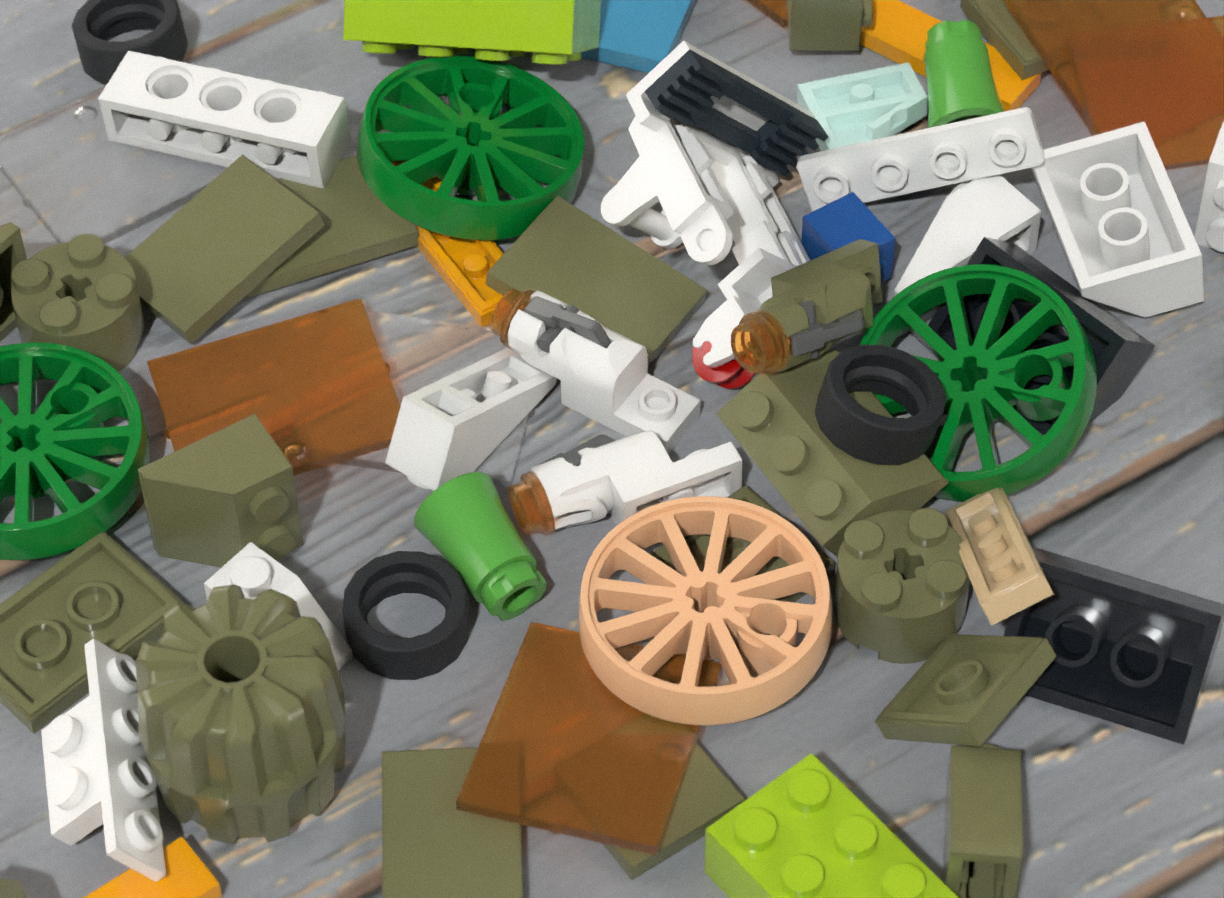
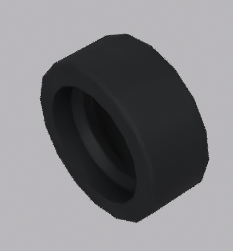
M88 0L76 12L71 25L84 72L95 81L108 84L128 51L181 62L188 47L177 0ZM134 29H153V31L140 38L128 41H107L122 32Z
M858 345L841 351L829 363L818 394L815 415L820 430L831 443L853 458L876 465H901L918 459L931 446L944 413L946 394L937 375L926 363L911 354L885 345ZM854 391H871L888 396L901 404L911 414V417L889 418L872 413L859 405L849 393Z
M396 551L372 559L358 569L344 590L342 612L346 639L349 647L352 649L353 656L370 672L392 680H417L434 675L457 660L468 641L470 622L468 593L460 574L443 559L420 551ZM401 593L423 594L436 599L445 608V617L439 625L428 633L412 638L390 637L375 631L368 623V614L374 606L385 598Z

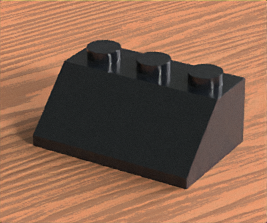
M983 237L966 264L998 265L1027 273L1049 286L1072 310L1090 342L1097 370L1096 398L1088 424L1122 397L1155 347L1154 344L1095 301L1082 297L1080 290L1014 243ZM974 294L964 297V305L973 343L991 294ZM1020 298L1014 299L1011 302L999 339L1036 305ZM944 302L940 305L928 326L953 350H957L947 302ZM1052 325L1022 352L1068 341V333L1062 325ZM1074 366L1064 367L1063 370L1070 386H1072ZM1035 376L1027 382L1024 389L1034 390L1043 385H1049L1052 376ZM1016 405L1012 406L1043 435L1050 430L1059 417L1057 416L1046 421H1035L1025 417Z
M1036 548L1034 550L1035 556L1052 589L1053 595L1008 617L1003 636L1046 638L1056 654V658L1024 695L1184 745L1224 624V604Z

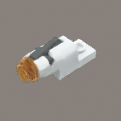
M511 289L501 298L496 306L491 320L492 333L500 337L503 346L518 352L528 364L561 380V404L626 437L653 430L668 455L699 418L700 399L648 374V353L644 345L603 326L574 305H568L539 290L535 292L528 289L521 292L517 289Z
M653 430L636 433L619 440H614L607 435L601 434L564 454L559 453L545 462L532 467L530 472L521 475L520 482L508 487V495L517 523L525 534L539 531L542 535L562 528L599 521L605 518L606 514H610L617 526L633 514L665 501L697 496L728 498L742 487V458L731 441L711 449L696 450L684 459L672 462Z

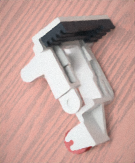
M683 41L626 94L635 113V117L628 130L640 156L617 185L603 198L601 214L612 225L618 227L629 225L649 234L652 241L662 248L674 249L683 242L688 254L695 261L705 265H715L724 260L731 249L733 238L735 246L732 248V251L739 266L718 284L727 300L706 318L693 339L692 363L696 373L703 380L716 383L718 386L726 389H736L749 383L763 370H767L756 360L747 342L768 331V324L764 323L754 328L745 325L747 318L752 312L758 310L763 302L773 297L772 277L810 261L773 190V187L779 183L774 171L787 176L790 173L786 167L787 164L795 168L798 162L797 155L809 154L805 149L806 147L813 150L818 148L819 145L815 140L816 138L825 141L829 137L810 110L690 43ZM660 201L663 211L659 213L650 209V207Z

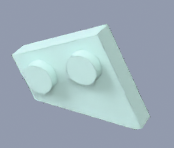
M909 62L797 84V103L814 114L829 137L825 141L818 138L815 139L821 151L894 136L927 115V95Z

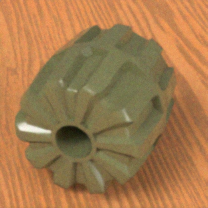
M232 584L213 587L207 603L196 608H192L184 602H177L163 613L165 631L156 642H142L136 659L139 738L164 802L181 823L185 824L191 820L206 828L208 838L214 841L234 845L235 840L239 838L264 837L269 843L290 836V827L310 814L319 816L334 797V773L342 772L345 767L346 710L344 690L329 640L321 624L315 618L300 616L297 601L273 589L262 592L255 599L244 597L241 586Z

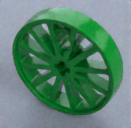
M470 56L435 57L403 66L389 74L375 87L368 98L361 118L356 144V156L361 175L370 190L385 206L405 220L446 236L471 240H499L521 236L557 195L570 204L572 203L578 191L582 174L584 135L580 121L570 104L549 84L531 73L495 60H480ZM447 96L449 101L448 105L444 103L439 97ZM502 105L512 108V110L500 115ZM538 125H541V126H542V128H534V127H536V126H538ZM381 130L390 131V132L378 133V131H381ZM397 160H408L398 166H394L390 162ZM435 176L443 180L437 191L420 185ZM535 180H538V181H541V182H544V183H547V184H550V185L544 188V187H542L540 184H538ZM496 186L502 187L514 200L500 201ZM456 193L476 195L478 201L456 198L455 195Z
M973 264L944 269L923 277L899 292L880 310L873 319L874 326L865 332L860 345H885L891 347L900 333L907 329L939 360L912 355L926 363L937 375L946 394L944 413L939 423V426L944 425L931 462L949 483L933 496L936 498L966 501L977 494L998 487L999 489L1003 488L1006 495H1009L1032 485L1055 469L1069 455L1084 433L1093 411L1097 390V370L1094 354L1084 329L1072 310L1055 291L1037 278L1016 269L998 265ZM974 294H991L973 343L964 305V297ZM1020 298L1036 305L999 339L1011 302L1014 299ZM947 302L957 350H953L919 316L933 307ZM1060 324L1068 333V341L1022 352L1052 325ZM1074 366L1072 386H1070L1063 370L1064 367ZM1035 376H1052L1049 385H1043L1034 390L1024 389L1027 382ZM875 393V396L891 414L906 411L901 404L888 396ZM1016 405L1025 417L1035 421H1046L1057 416L1059 417L1045 435H1041L1012 406ZM996 420L1006 424L1029 447L1028 450L1002 464L998 463L992 435V422ZM974 426L982 468L976 471L953 472L951 470L962 439Z
M44 342L0 346V386L19 382L17 415L12 413L0 397V503L5 497L15 496L14 522L0 523V560H31L58 555L83 545L101 532L104 533L118 522L133 505L142 490L138 469L150 464V442L146 422L137 398L124 377L107 362L91 353L71 346ZM57 380L58 382L48 392L42 404L36 410V381ZM116 416L126 419L128 425L105 427L104 422ZM125 454L118 468L89 457ZM73 479L97 488L100 491L86 502L80 503L64 481ZM49 494L62 514L33 522V499Z

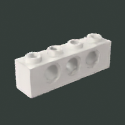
M133 51L127 52L98 98L109 141L229 167L243 154L273 178H281L322 189L325 188L352 140L344 97Z

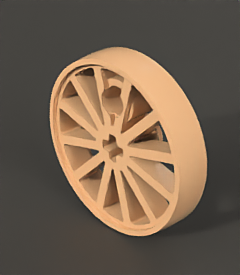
M697 496L669 500L645 508L628 517L613 528L598 544L586 565L582 579L578 610L579 633L585 656L597 677L613 694L630 706L651 716L681 724L721 725L740 722L760 716L784 704L801 691L818 671L827 653L832 631V600L828 576L818 552L806 536L786 519L768 509L749 502L725 497ZM711 535L702 572L699 570L684 539L685 536ZM732 537L751 542L721 572L727 538ZM660 542L664 543L677 571L643 549ZM773 557H780L789 564V566L754 576ZM624 569L646 584L609 578L615 571ZM804 592L812 597L814 605L778 601L776 599ZM604 608L634 612L605 622H598L596 612ZM797 632L806 634L801 644L796 647ZM655 637L631 661H626L615 651V648ZM674 654H686L682 678L679 684L653 677ZM718 659L728 677L730 685L698 687L703 661Z

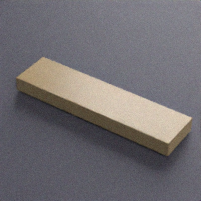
M998 487L977 494L945 511L944 515L948 520V525L963 540L959 544L961 548L959 554L979 603L991 626L1053 595L1052 589L1003 488L999 489Z

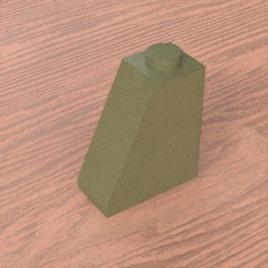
M990 744L969 747L951 745L946 781L942 882L959 898H1016L1023 860L1020 750L1000 749Z

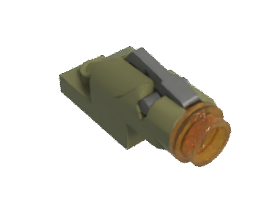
M858 239L772 277L773 297L763 302L758 310L744 315L739 325L732 330L731 348L741 367L750 373H779L809 359H815L831 349V346L874 326L872 306L883 301L878 243Z

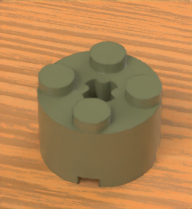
M80 234L73 237L69 242L59 243L41 250L31 258L20 261L13 268L11 275L13 281L11 299L22 343L44 342L78 348L99 357L118 372L131 363L137 354L136 346L141 335L144 337L145 325L135 273L129 261L121 253L104 245L103 240L97 235Z
M920 508L916 511L893 510L854 521L846 528L844 540L838 553L834 611L840 631L858 649L860 643L878 652V659L897 664L917 663L927 660L950 634H956L959 628L961 629L965 620L970 578L959 554L961 549L959 544L963 540L948 525V520L944 514L932 508Z

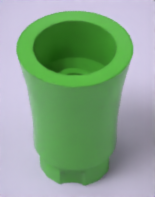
M946 20L927 31L928 40L925 42L926 52L923 58L928 90V128L1005 112L997 93L988 49L982 41L980 28L969 20L957 22Z
M471 472L455 477L434 490L418 508L414 518L415 528L444 556L452 568L460 574L461 579L475 600L484 604L492 616H498L501 621L512 619L523 614L530 605L541 599L546 591L547 583L536 569V559L521 539L508 516L490 475L484 472Z

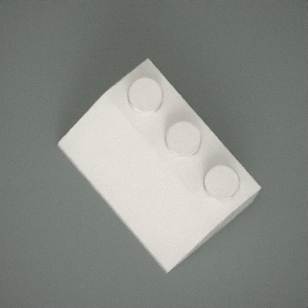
M1145 121L1043 150L1045 154L1044 163L1031 169L1082 297L1144 318L1204 301L1202 254Z

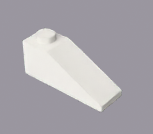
M1000 174L960 183L943 202L896 286L894 296L923 277L944 269L966 265L983 237L1014 243L1031 255L1037 249L1042 211ZM941 304L926 311L919 317L923 321L928 320L934 316ZM903 330L898 337H901L909 330Z
M507 347L403 397L385 463L407 475L408 480L414 485L433 491L455 477L474 472L555 386L557 378L528 364L518 352Z

